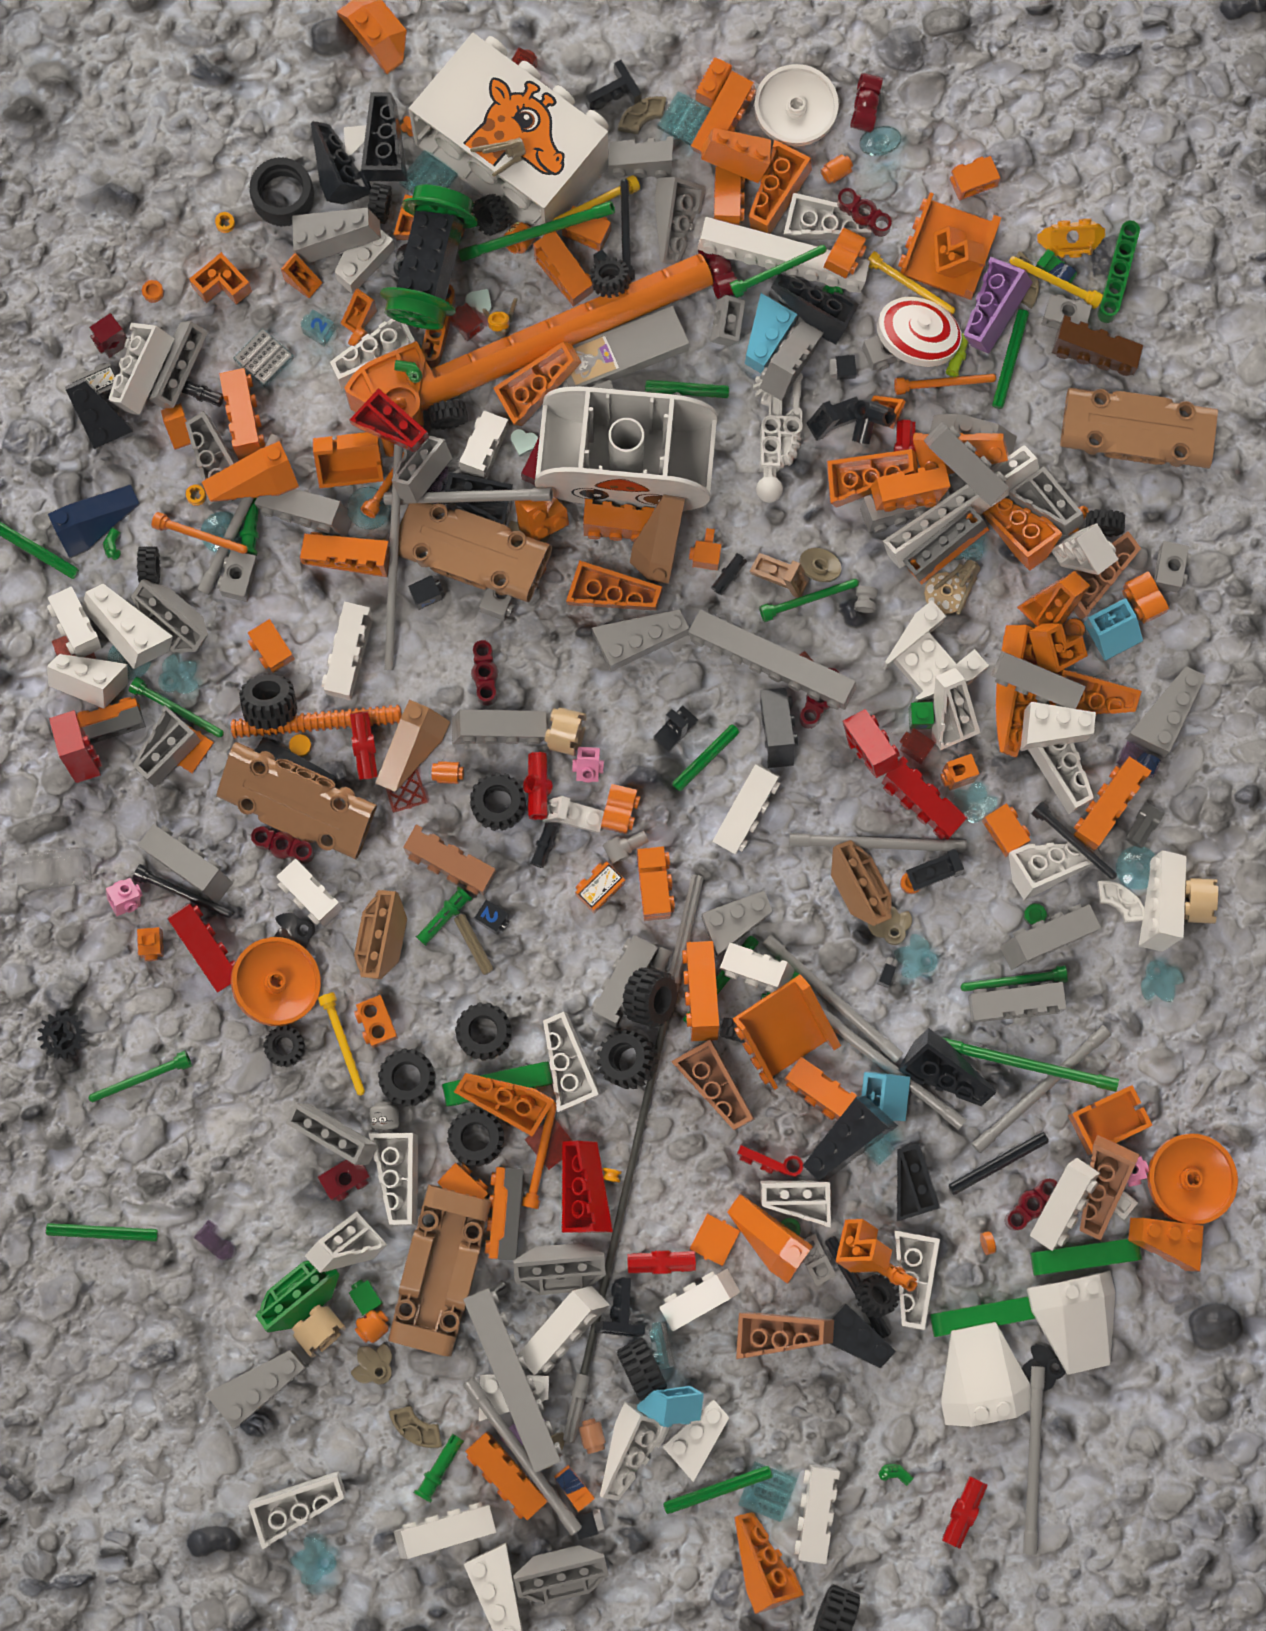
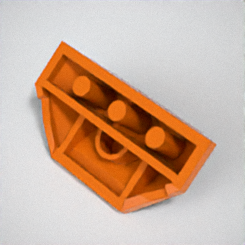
M352 0L336 11L386 74L403 63L407 30L382 0Z

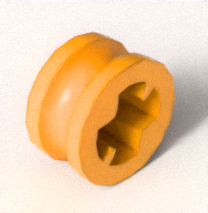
M221 212L216 216L215 224L220 232L229 233L234 229L235 221L230 213ZM225 219L226 221L229 219V226H221V220Z
M194 484L187 488L186 498L191 505L199 506L205 502L206 493L200 485ZM199 491L201 497L199 499L195 497V500H193L191 493Z
M602 1168L604 1180L620 1183L618 1176L622 1171Z

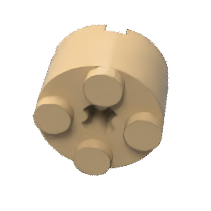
M561 707L558 709L554 708L550 719L553 721L551 730L547 729L545 742H548L549 750L576 756L575 750L581 747L586 727L582 726V720L586 721L587 716L585 713Z
M1190 878L1189 881L1186 880L1185 898H1188V902H1185L1184 920H1188L1191 923H1216L1217 917H1214V910L1217 911L1218 886H1216L1218 880Z
M316 1306L310 1311L309 1314L311 1316L306 1321L301 1320L292 1328L295 1332L293 1337L311 1358L317 1356L314 1353L316 1350L319 1349L323 1352L341 1336L339 1333L340 1329H346V1326L329 1306Z

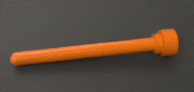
M995 374L914 381L898 377L894 379L895 394L901 395L909 392L910 389L995 382L997 377Z
M393 468L374 497L365 501L360 508L366 516L375 518L379 513V503L383 499L384 493L389 490L393 483Z
M156 512L153 516L151 525L154 529L160 531L170 529L242 554L248 551L245 545L173 522L166 514Z
M555 1102L552 1103L546 1113L529 1193H526L521 1203V1206L539 1210L540 1200L537 1194L557 1109Z

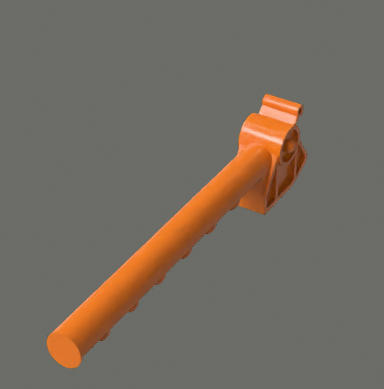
M699 253L630 283L628 290L625 289L623 294L619 292L618 297H615V294H612V298H608L607 294L605 297L599 296L433 369H430L418 342L415 341L375 358L360 367L344 387L349 407L352 411L357 412L379 388L423 428V411L428 409L429 406L434 405V403L445 402L519 370L562 342L570 343L573 346L713 285L710 269L704 257ZM401 360L416 363L422 372L420 382H411L405 372L395 371V361ZM381 438L385 455L393 457L394 444Z

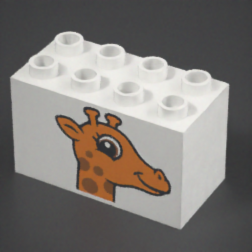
M472 33L409 107L414 143L482 195H499L501 197L500 201L505 200L506 202L504 206L509 207L507 213H510L517 221L528 223L532 227L553 221L555 217L571 210L572 206L576 207L608 168L609 143L607 129L609 125L597 112L589 110L585 115L574 107V98L564 88L556 85L551 90L541 83L540 73L530 63L522 61L517 65L507 58V49L497 39L489 36L484 41ZM520 137L525 146L526 154L521 156L522 161L514 163L493 177V172L513 158L507 157L505 149L486 154L482 151L471 152L470 149L506 142Z

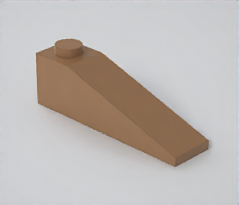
M663 495L648 522L645 523L641 533L633 543L630 563L648 580L669 584L685 502L683 498Z
M409 700L375 784L396 792L408 780L416 768L428 758V755L442 743L451 722L431 708Z

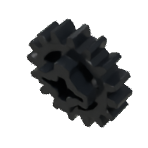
M56 1011V1017L49 1014L48 1022L41 1021L44 1028H38L42 1036L38 1037L37 1040L44 1042L40 1048L43 1050L48 1048L46 1052L48 1056L54 1053L55 1059L59 1060L61 1055L64 1059H68L69 1053L76 1056V1049L83 1050L80 1043L87 1042V1039L82 1037V1034L87 1033V1030L81 1029L85 1024L83 1021L76 1022L79 1016L74 1014L70 1018L69 1011H66L64 1016H62L60 1011ZM56 1022H59L57 1026L51 1028ZM70 1023H72V1024L74 1025V1027H75V1029H76V1034L73 1033L72 1030L70 1029V1028H71V1024H70ZM65 1032L67 1034L66 1037H58L59 1033ZM48 1037H51L53 1039L54 1048L51 1046ZM74 1042L69 1048L65 1049L66 1045Z

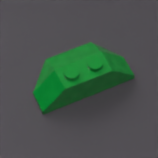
M309 1260L299 1264L267 1290L260 1310L256 1314L265 1331L270 1333L292 1329L299 1321H305L311 1316L309 1313L313 1308L318 1305L322 1307L332 1299L340 1275L337 1269L320 1273Z

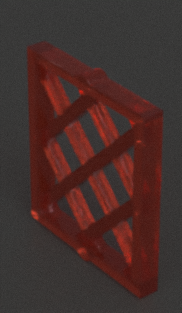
M417 768L408 778L406 785L400 787L403 790L399 796L393 794V791L386 789L393 813L428 803ZM415 773L419 782L412 779ZM410 782L417 785L414 792L407 789ZM419 788H421L423 797L417 794ZM405 791L412 794L409 801L402 798ZM391 796L397 798L394 805ZM415 796L422 799L421 802L411 803ZM400 801L407 804L405 807L397 808Z

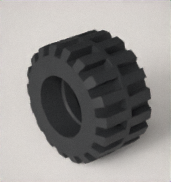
M268 673L262 676L257 675L254 679H249L247 684L242 685V690L239 692L244 720L251 727L255 726L256 729L264 728V730H269L270 728L277 729L279 726L287 725L286 722H291L293 716H296L297 702L294 686L285 676H278L274 673L272 675H268Z
M495 772V775H491V773L486 774V778L483 779L481 777L478 780L479 783L474 784L473 792L470 794V806L473 815L478 823H481L485 828H491L493 831H496V829L503 831L506 827H514V823H518L521 820L520 817L524 815L526 807L525 794L521 784H518L514 777L511 778L506 773L504 775H501L500 772ZM494 791H504L511 798L509 808L501 813L491 812L485 806L486 797Z
M646 967L635 970L624 988L622 1002L624 1014L632 1022L652 1027L663 1026L665 1022L669 1021L670 1016L673 1015L677 1004L678 992L675 978L670 973Z
M480 1002L477 1005L468 1006V1009L466 1011L463 1010L456 1022L455 1033L457 1042L462 1050L474 1059H481L482 1061L495 1059L496 1056H500L508 1048L512 1038V1026L507 1014L500 1007L494 1006L491 1003L482 1004ZM480 1019H489L497 1027L495 1039L488 1044H478L471 1037V1027Z
M632 1030L615 1031L614 1036L608 1035L606 1037L607 1042L602 1041L600 1045L603 1047L602 1050L597 1052V1055L600 1056V1059H597V1065L601 1066L599 1071L604 1075L603 1077L610 1081V1083L624 1089H637V1085L641 1087L646 1085L645 1080L650 1081L652 1079L650 1076L652 1072L656 1073L657 1071L654 1066L658 1064L659 1059L655 1058L658 1053L653 1048L654 1044L648 1041L649 1039ZM634 1048L636 1060L633 1066L626 1071H621L619 1065L621 1055L626 1050Z
M404 1048L401 1051L396 1050L392 1052L393 1054L388 1055L385 1058V1062L381 1063V1069L378 1072L379 1086L382 1092L397 1105L408 1107L410 1105L416 1106L420 1102L423 1103L428 1096L430 1097L431 1091L435 1088L436 1073L432 1063L423 1053L414 1049L407 1050V1048ZM403 1065H413L420 1072L419 1084L409 1091L399 1089L394 1082L396 1071Z
M480 1109L465 1110L462 1114H458L457 1118L451 1122L447 1132V1142L450 1151L460 1162L468 1166L480 1167L491 1163L502 1151L505 1140L503 1128L497 1118L488 1111ZM471 1125H481L489 1133V1142L480 1151H471L463 1143V1133Z
M640 1338L617 1350V1356L640 1401H643L653 1391L667 1389V1383L646 1340Z
M832 1584L822 1600L813 1631H852L859 1611L860 1595Z

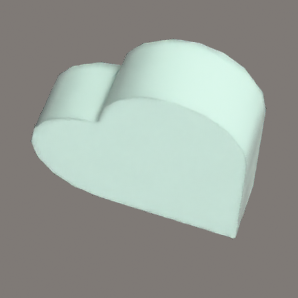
M488 289L467 294L465 301L469 309L476 310L481 316H485L482 311L484 308L489 313L491 312Z
M520 429L513 431L511 434V442L519 457L531 452L538 439L536 434L525 433V431Z

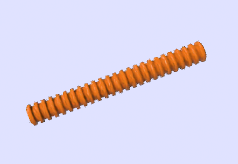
M399 704L396 707L389 705V708H386V706H382V708L376 706L375 709L369 707L366 710L364 707L362 710L355 708V711H352V709H348V711L342 709L341 712L335 710L332 713L331 710L328 713L321 711V714L317 712L311 714L308 712L307 715L301 713L297 716L296 714L291 722H286L287 725L279 726L277 729L270 728L269 730H264V728L256 729L255 726L251 727L248 725V722L240 718L239 721L232 719L231 732L234 739H237L238 736L244 738L246 735L247 737H251V735L257 737L258 734H261V736H265V734L271 736L272 733L278 735L280 732L282 734H285V732L292 734V731H295V733H299V731L305 733L306 730L312 732L314 729L316 731H319V729L326 731V728H329V730L336 728L338 730L340 727L346 729L347 726L352 728L350 714L362 711L369 712L371 727L374 724L380 726L381 723H384V725H387V723L394 725V722L399 724L402 714Z

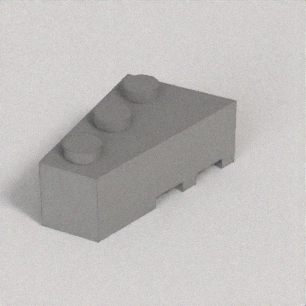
M429 436L415 453L405 448L403 449L404 456L402 460H399L392 478L400 499L418 503L452 459L444 439Z
M1042 467L1009 491L1010 500L1023 509L1025 507L1030 509L1031 513L1039 517L1044 516L1048 518L1066 536L1084 524L1081 510L1045 467Z
M165 705L157 724L155 723L152 728L153 732L148 741H145L133 764V767L154 787L201 741Z

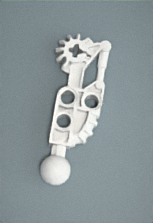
M802 373L798 375L792 384L793 409L785 416H782V401L759 388L762 383L760 376L755 378L756 384L753 385V390L757 391L755 397H762L761 404L768 406V416L763 419L760 429L759 472H763V478L756 485L757 496L766 503L775 502L782 496L783 486L776 478V473H779V470L783 469L784 466H790L793 463V459H796L798 456L797 450L800 449L799 442H801L803 426L802 410L800 408ZM772 425L776 430L768 431L765 426ZM794 426L797 431L790 432L787 427ZM771 445L775 448V451H767L765 446Z

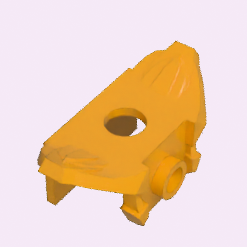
M1090 218L1079 219V222L1070 223V220L1058 221V224H1053L1037 234V242L1046 250H1051L1055 253V256L1065 258V255H1069L1070 258L1082 257V253L1092 255V252L1105 237V228ZM1070 231L1078 233V240L1074 243L1067 241V234Z

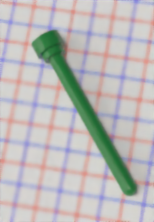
M820 245L745 281L734 280L729 284L735 298L743 296L744 292H747V289L824 254L827 248L825 245Z
M851 579L775 606L767 603L759 606V611L763 621L768 622L773 620V617H776L778 613L855 588L859 585L858 579Z
M135 677L128 691L135 696L144 695L162 706L165 705L172 712L218 738L224 735L222 729L148 688L143 679Z
M1061 965L1056 966L1055 969L1049 972L962 983L960 988L966 992L1049 980L1067 983L1068 976L1066 966Z
M186 1050L177 1053V1056L173 1057L174 1060L89 1095L88 1099L90 1102H96L173 1069H188L192 1067L189 1055Z

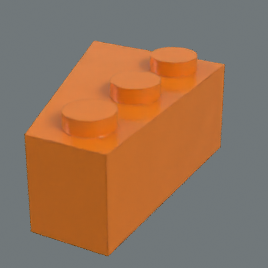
M713 128L702 146L701 159L759 183L770 165L771 139Z
M718 166L715 167L714 219L739 226L740 221L744 222V208H740V205H744V192H740V189H744L745 178Z
M556 232L545 234L533 243L534 260L573 307L593 293L590 275L583 271L578 260L573 257Z
M944 462L938 464V468L925 471V468L922 467L918 468V473L910 475L900 472L878 477L871 485V491L876 511L884 510L885 512H890L898 508L911 510L917 506L934 507L951 486Z
M1073 571L1034 594L1017 608L1036 626L1043 623H1060L1063 625L1090 585Z
M800 1057L784 1079L787 1082L785 1085L794 1093L801 1092L805 1096L804 1100L813 1107L818 1105L823 1109L821 1113L830 1120L834 1118L838 1120L857 1096L853 1092L849 1093L840 1086L839 1082L830 1079L823 1071Z

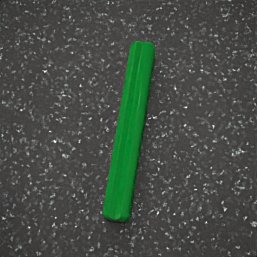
M646 380L645 392L674 394L678 392L680 395L727 399L729 397V386Z
M731 724L673 781V786L678 791H682L739 734L738 728Z

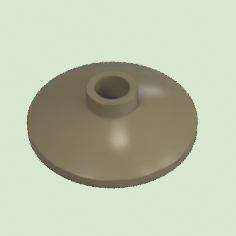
M809 548L800 556L799 563H801L805 574L813 580L831 582L837 579L841 573L840 561L834 554L825 549Z

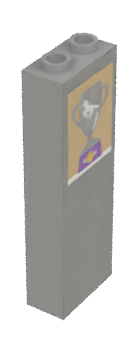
M673 306L573 345L582 363L562 383V387H592L595 382L600 380L614 381L689 351V341Z

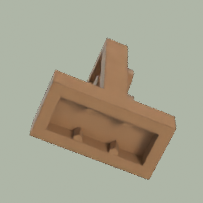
M762 553L758 554L750 569L751 575L790 590L792 596L797 598L802 596L810 581L801 563L793 560L791 564H787Z

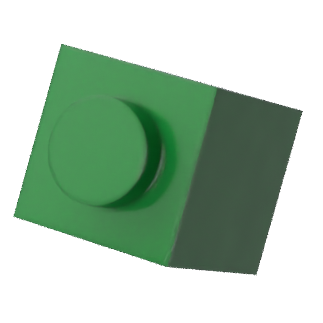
M933 702L911 703L908 708L909 730L931 729L934 724Z
M361 1279L351 1286L353 1290L348 1292L362 1315L384 1304L370 1280L364 1282Z

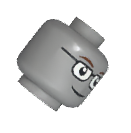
M376 1102L375 1106L370 1108V1127L378 1130V1133H392V1129L399 1126V1109L396 1105H393V1102Z

